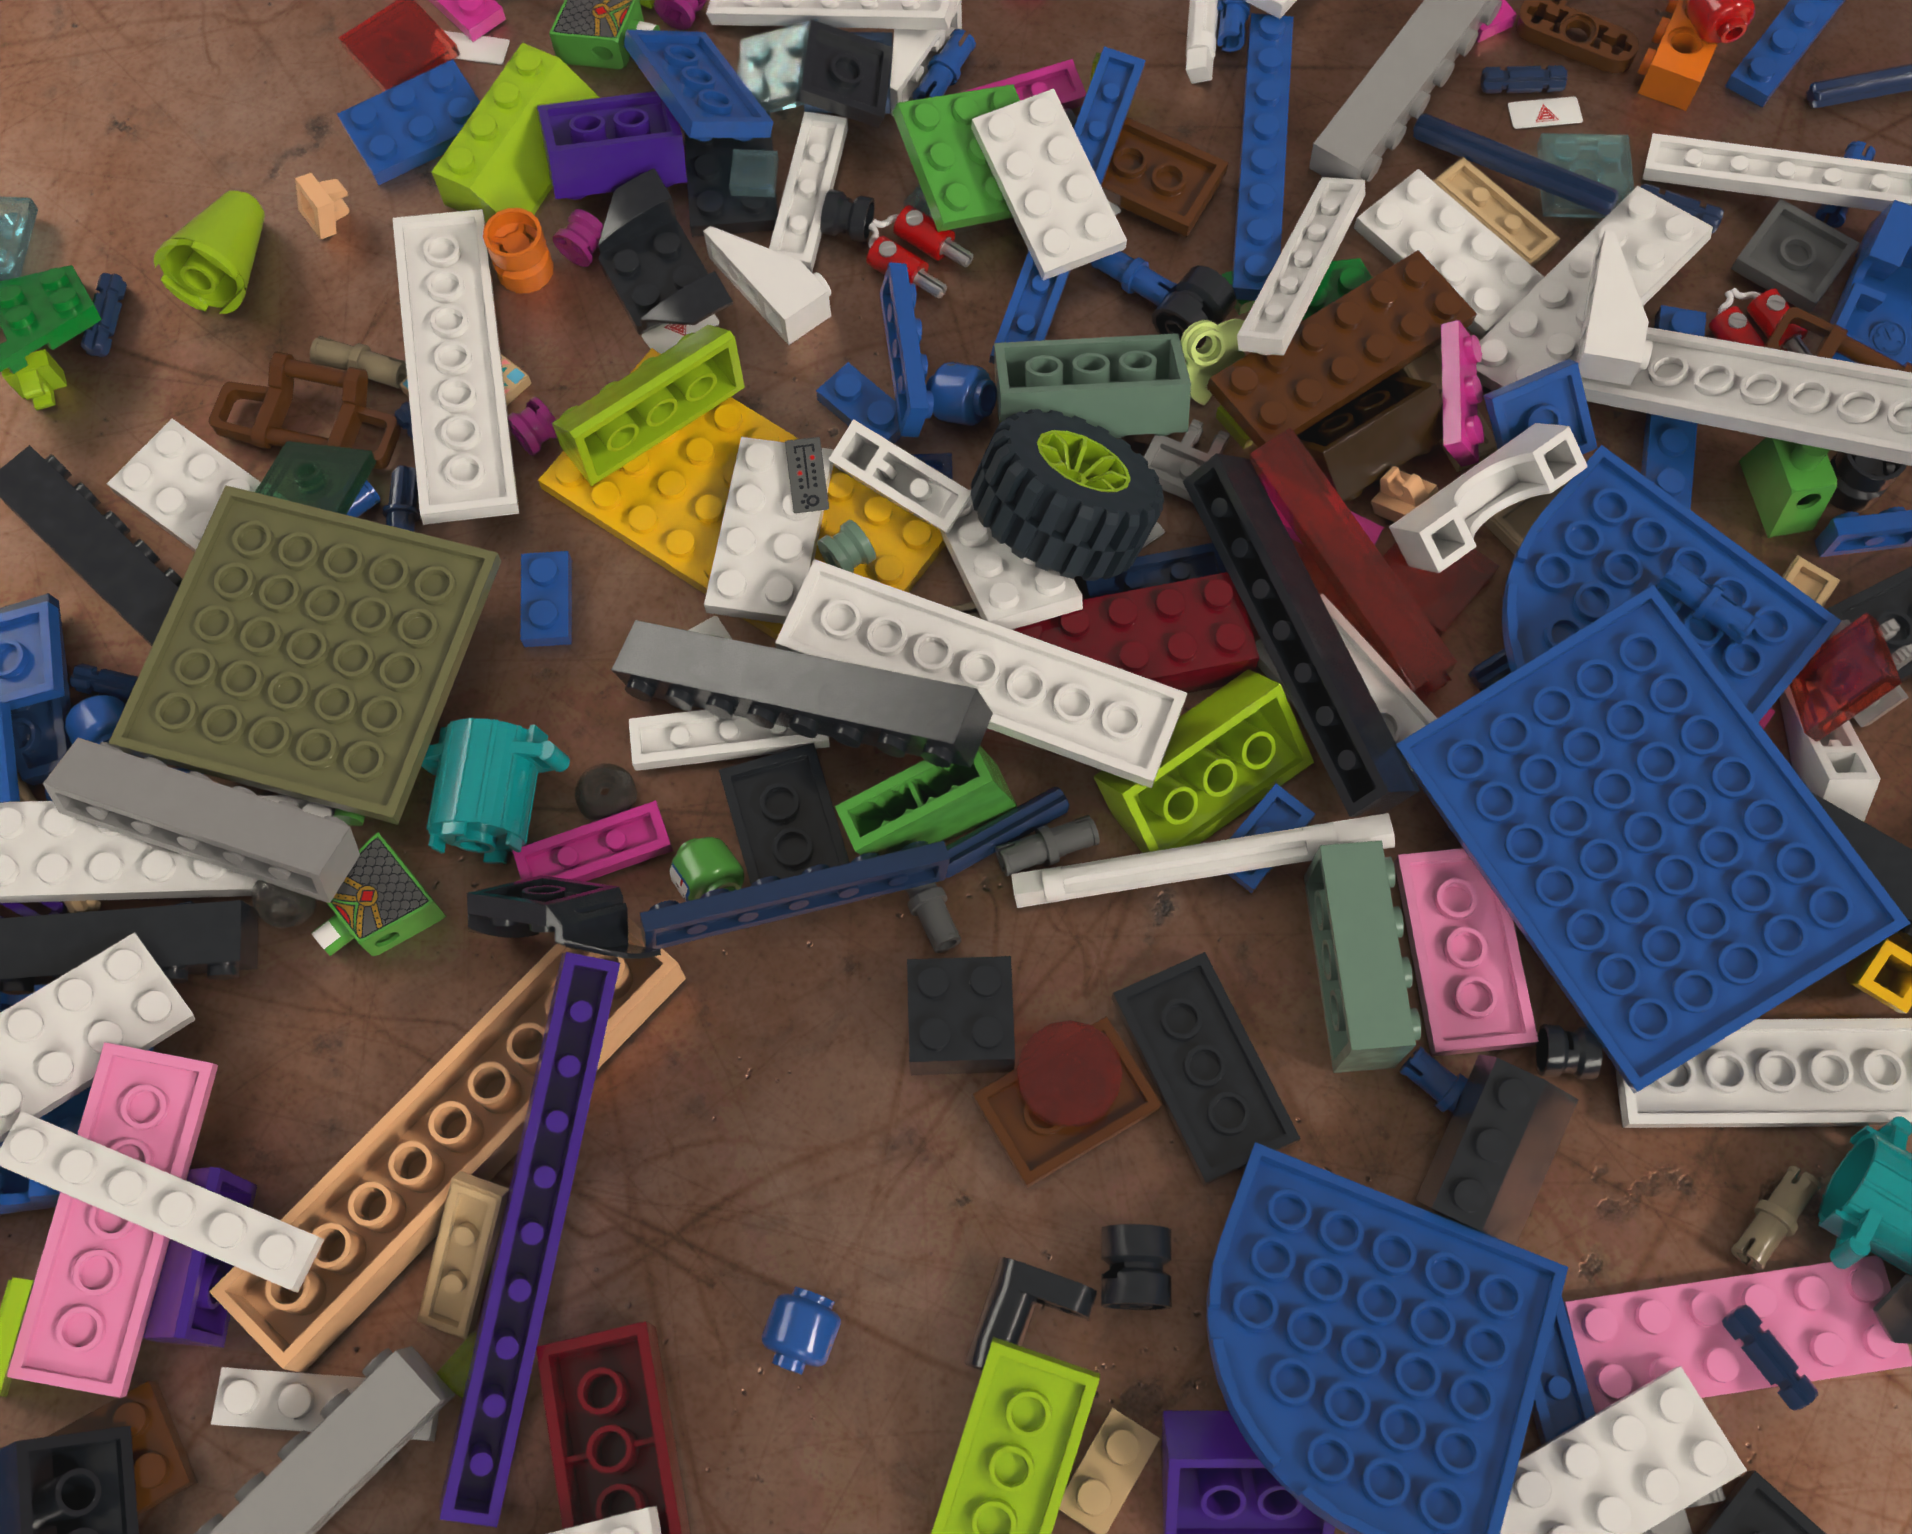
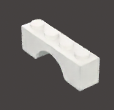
M1535 423L1390 525L1389 528L1409 567L1440 573L1477 547L1474 542V535L1480 526L1493 515L1519 501L1554 492L1588 466L1570 426Z

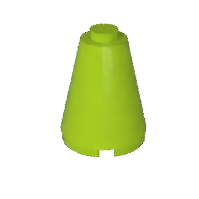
M235 190L227 191L162 243L155 253L153 261L155 268L159 264L164 273L160 279L164 286L178 299L198 310L206 312L207 308L211 306L222 308L219 314H228L238 309L245 298L265 220V213L259 202L248 193Z

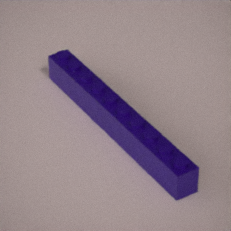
M564 952L561 956L439 1502L440 1520L490 1527L498 1526L620 962Z

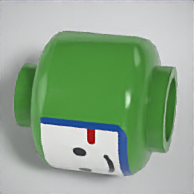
M714 837L694 838L686 841L678 849L669 869L672 882L686 902L700 899L703 894L714 889L726 888L730 891L741 889L745 879L743 867L731 850L721 839Z

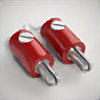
M907 205L899 215H891L884 221L874 219L868 227L872 231V236L869 239L870 250L866 258L867 265L885 275L889 262L907 264L909 282L915 283L916 289L921 287L937 298L943 297L947 290V285L927 273L929 268L928 262L884 235L878 238L879 231L877 227L884 228L895 221L893 226L895 235L937 261L947 256L963 267H968L973 260V253L954 242L955 232L953 230L938 232L933 218L912 205Z
M1733 288L1724 294L1726 301L1720 305L1718 315L1709 323L1708 328L1716 339L1764 347V341L1739 307H1730L1734 297L1741 300L1754 298L1746 310L1767 339H1769L1781 317L1790 307L1777 289H1770L1760 294L1754 291L1741 293L1736 288ZM1789 324L1779 340V347L1784 351L1788 350L1790 352L1813 355L1802 341L1808 331L1796 324Z

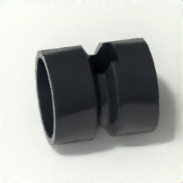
M1197 265L1192 267L1174 289L1175 292L1169 293L1152 314V321L1159 334H1179L1181 340L1184 331L1197 321L1209 320L1217 325L1222 323L1237 304L1236 294L1229 282L1217 271L1207 266ZM1206 336L1199 340L1196 349L1206 342Z
M1838 451L1830 460L1837 478V488L1829 502L1836 508L1848 512H1861L1869 509L1900 476L1907 465Z
M1118 1224L1102 1227L1101 1259L1109 1264V1270L1101 1275V1307L1140 1311L1170 1309L1172 1307L1171 1276L1163 1271V1266L1171 1261V1229L1144 1224Z

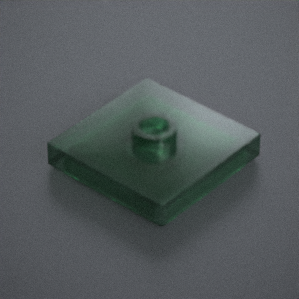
M287 441L255 493L346 515L373 470L376 460L370 450Z

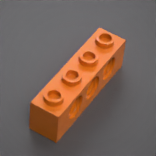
M1669 0L1665 11L1671 13L1672 16L1671 19L1662 16L1651 41L1659 46L1657 50L1648 48L1637 73L1645 77L1638 94L1687 111L1701 84L1717 44L1706 43L1699 37L1688 17L1687 5L1689 0Z

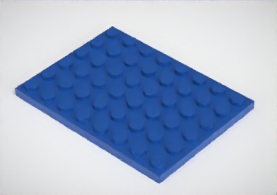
M1654 585L1396 744L1416 781L1586 1026L1600 1041L1602 1049L1633 1093L1639 1092L1910 924L1903 912Z

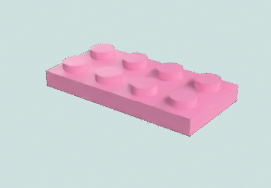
M1464 848L1398 855L1394 863L1431 1056L1534 1046L1539 1041L1513 919Z

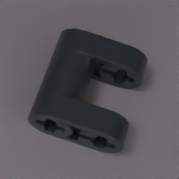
M1000 1257L965 1364L983 1371L993 1337L1023 1346L1036 1303L1076 1317L1089 1319L1097 1291L1079 1282L1026 1263Z

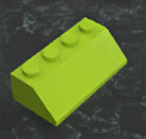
M521 43L432 170V175L444 205L458 211L483 209L486 223L498 211L507 208H522L535 214L553 188L537 106L600 97L559 57Z
M707 325L695 333L686 334L672 348L657 357L648 358L637 370L619 381L607 384L601 389L599 394L580 406H573L567 409L559 419L552 423L561 448L591 486L745 388L735 336L730 330L712 325Z
M1248 669L1178 718L1152 788L1103 770L1093 777L1113 817L1140 851L1147 853L1200 844L1262 800L1275 783L1282 786L1313 764L1314 760L1281 684Z

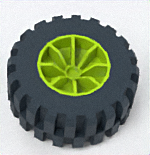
M1030 409L1025 413L1023 411L1015 413L998 425L972 479L970 494L974 511H977L981 524L991 529L992 537L1000 544L1005 543L1012 548L1011 552L1021 559L1025 557L1035 562L1036 567L1045 571L1049 569L1057 571L1063 577L1073 579L1076 576H1081L1084 581H1095L1101 577L1104 580L1115 577L1128 570L1134 564L1163 510L1164 497L1162 485L1159 483V477L1155 470L1148 468V461L1140 453H1134L1131 450V445L1120 438L1118 440L1109 434L1110 431L1099 425L1097 427L1086 423L1085 419L1077 416L1072 418L1064 416L1059 411L1050 410L1047 413H1043L1040 409Z

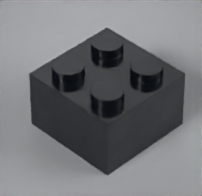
M1011 956L907 959L909 1064L911 1075L1005 1073L1013 1071L1015 1067Z

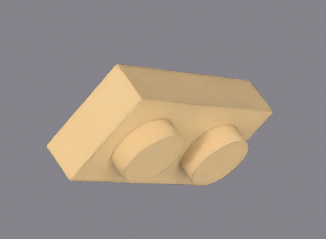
M1111 1408L1067 1484L1059 1511L1094 1534H1107L1160 1438L1116 1409Z

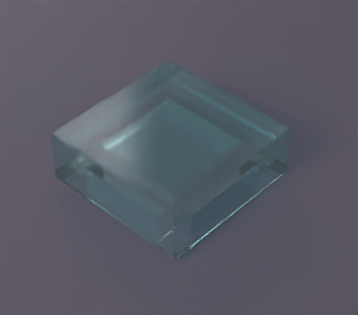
M733 149L729 185L731 196L775 197L779 164L778 152Z

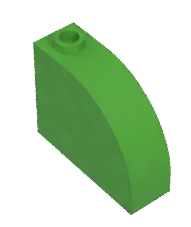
M980 746L971 768L952 763L950 767L943 768L923 760L836 805L835 809L854 851L859 855L878 853L881 856L898 852L904 846L917 841H926L929 844L949 841L1018 806L998 765Z

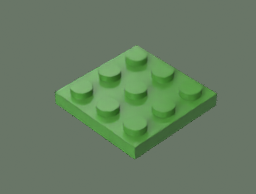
M1014 84L896 104L892 114L938 232L1013 218L971 129L972 119L1020 101Z

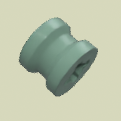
M850 519L840 526L839 533L834 536L826 535L817 541L820 553L827 564L852 573L859 564L868 565L876 559L875 550L868 537Z

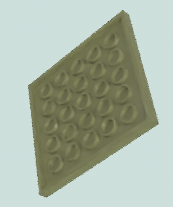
M225 485L108 744L134 756L142 758L147 756L153 757L172 766L399 824L501 564L498 552Z

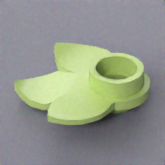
M1230 319L1218 325L1209 320H1200L1191 324L1184 331L1180 342L1191 381L1190 397L1199 404L1206 405L1212 396L1211 392L1206 388L1210 377L1246 356L1244 351L1238 350L1237 334L1245 320ZM1206 336L1205 344L1196 349L1199 340Z

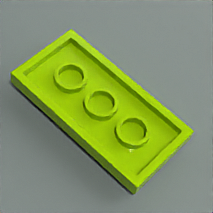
M993 1337L931 1534H1051L1097 1390L1100 1373Z

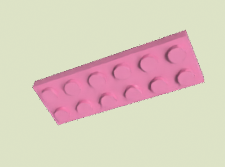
M104 1042L77 1135L183 1180H187L218 1065ZM60 1192L6 1377L119 1398L127 1396L170 1238Z
M1876 1255L1864 1257L1847 1269H1840L1832 1262L1564 1302L1595 1414L1679 1366L1682 1367L1701 1398L1778 1387L1776 1383L1771 1386L1742 1350L1743 1341L1740 1338L1734 1340L1723 1326L1722 1320L1733 1309L1742 1305H1748L1762 1320L1761 1329L1763 1331L1770 1330L1799 1366L1796 1372L1800 1377L1805 1374L1810 1381L1912 1366V1357L1908 1344L1891 1341L1873 1311V1308L1891 1290L1883 1260Z

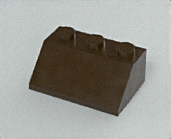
M1392 374L1277 448L1315 494L1339 502L1349 501L1358 497L1363 492V488L1381 479L1392 466L1400 469V465L1415 456L1424 455L1436 447V443L1443 439V403L1435 383Z

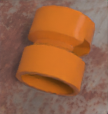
M507 208L498 211L490 217L484 226L483 239L500 283L507 290L515 293H531L540 290L552 277L554 264L538 218L530 211L522 208Z

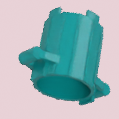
M468 718L451 721L447 727L441 728L438 744L429 745L421 765L423 769L432 775H436L426 828L430 834L428 846L439 853H445L446 844L466 851L484 853L483 862L487 864L507 863L508 852L512 850L521 852L522 846L527 843L538 773L554 770L556 772H563L569 767V756L551 741H548V735L536 725H530L529 729H525L522 726L496 719Z
M1897 1116L1878 1131L1866 1125L1852 1136L1849 1142L1854 1144V1147L1846 1154L1833 1173L1821 1198L1818 1213L1820 1219L1819 1226L1837 1236L1835 1248L1830 1252V1259L1840 1269L1849 1268L1871 1252L1912 1276V1153L1906 1151L1908 1136L1912 1133V1125L1904 1117Z

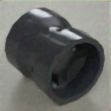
M828 190L821 213L820 228L822 234L836 236L839 233L845 234L848 232L852 240L863 243L867 242L871 232L868 227L874 220V198L860 195L852 202V198L847 197L843 191Z
M1543 1024L1540 1026L1537 1035L1539 1042L1536 1043L1535 1050L1536 1067L1540 1076L1557 1078L1562 1073H1571L1580 1080L1594 1081L1597 1079L1602 1064V1044L1589 1028L1579 1027L1572 1032L1565 1031L1559 1025Z

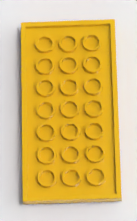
M651 348L632 372L637 370L648 358L657 357L661 353ZM730 397L593 486L589 484L564 450L538 479L542 490L706 595L741 437L784 443L785 441L799 438ZM833 465L827 494L829 509L824 510L818 540L826 535L834 536L839 533L840 526L849 519L854 521L871 542L876 553V559L868 565L859 564L854 568L853 573L909 593L946 545L940 530L892 503ZM817 545L814 559L826 563ZM743 618L775 640H777L784 625Z

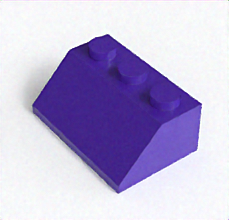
M656 91L537 106L555 199L568 198L577 200L587 195L614 193L621 185L653 168L657 171L666 188L677 183L687 182L683 135L680 125Z
M206 1167L189 1170L186 1181L253 1209L257 1190L256 1184L222 1168ZM170 1239L143 1339L161 1343L224 1348L231 1314L209 1291L234 1266Z
M1163 1411L1161 1439L1163 1534H1334V1526L1306 1508L1263 1466L1245 1441L1229 1411Z

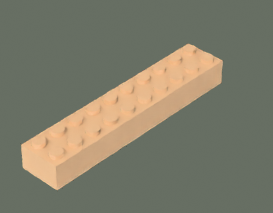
M628 918V944L645 947L641 929ZM557 943L280 1220L324 1239L298 1293L235 1266L209 1292L282 1369L304 1373L438 1235L451 1178L459 1171L490 1181L518 1153L562 953L570 952L620 962L597 1070L686 979L678 962L663 949H660L661 955L626 959L578 951Z

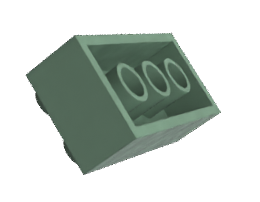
M1179 334L994 343L996 403L999 424L1020 411L1025 413L1030 409H1040L1043 413L1053 410L1062 412L1067 417H1080L1092 426L1097 427L1099 425L1110 431L1109 434L1115 438L1141 434L1166 436L1172 433L1188 432L1191 381Z
M1382 840L1320 845L1304 875V883L1333 1073L1395 1068L1416 1046L1415 1040H1420L1421 1022L1417 1009L1410 1008L1407 988L1412 986V969L1409 958L1401 957L1398 938L1403 936L1404 923L1400 907H1393L1390 888H1393L1395 885L1393 860L1391 857H1385Z

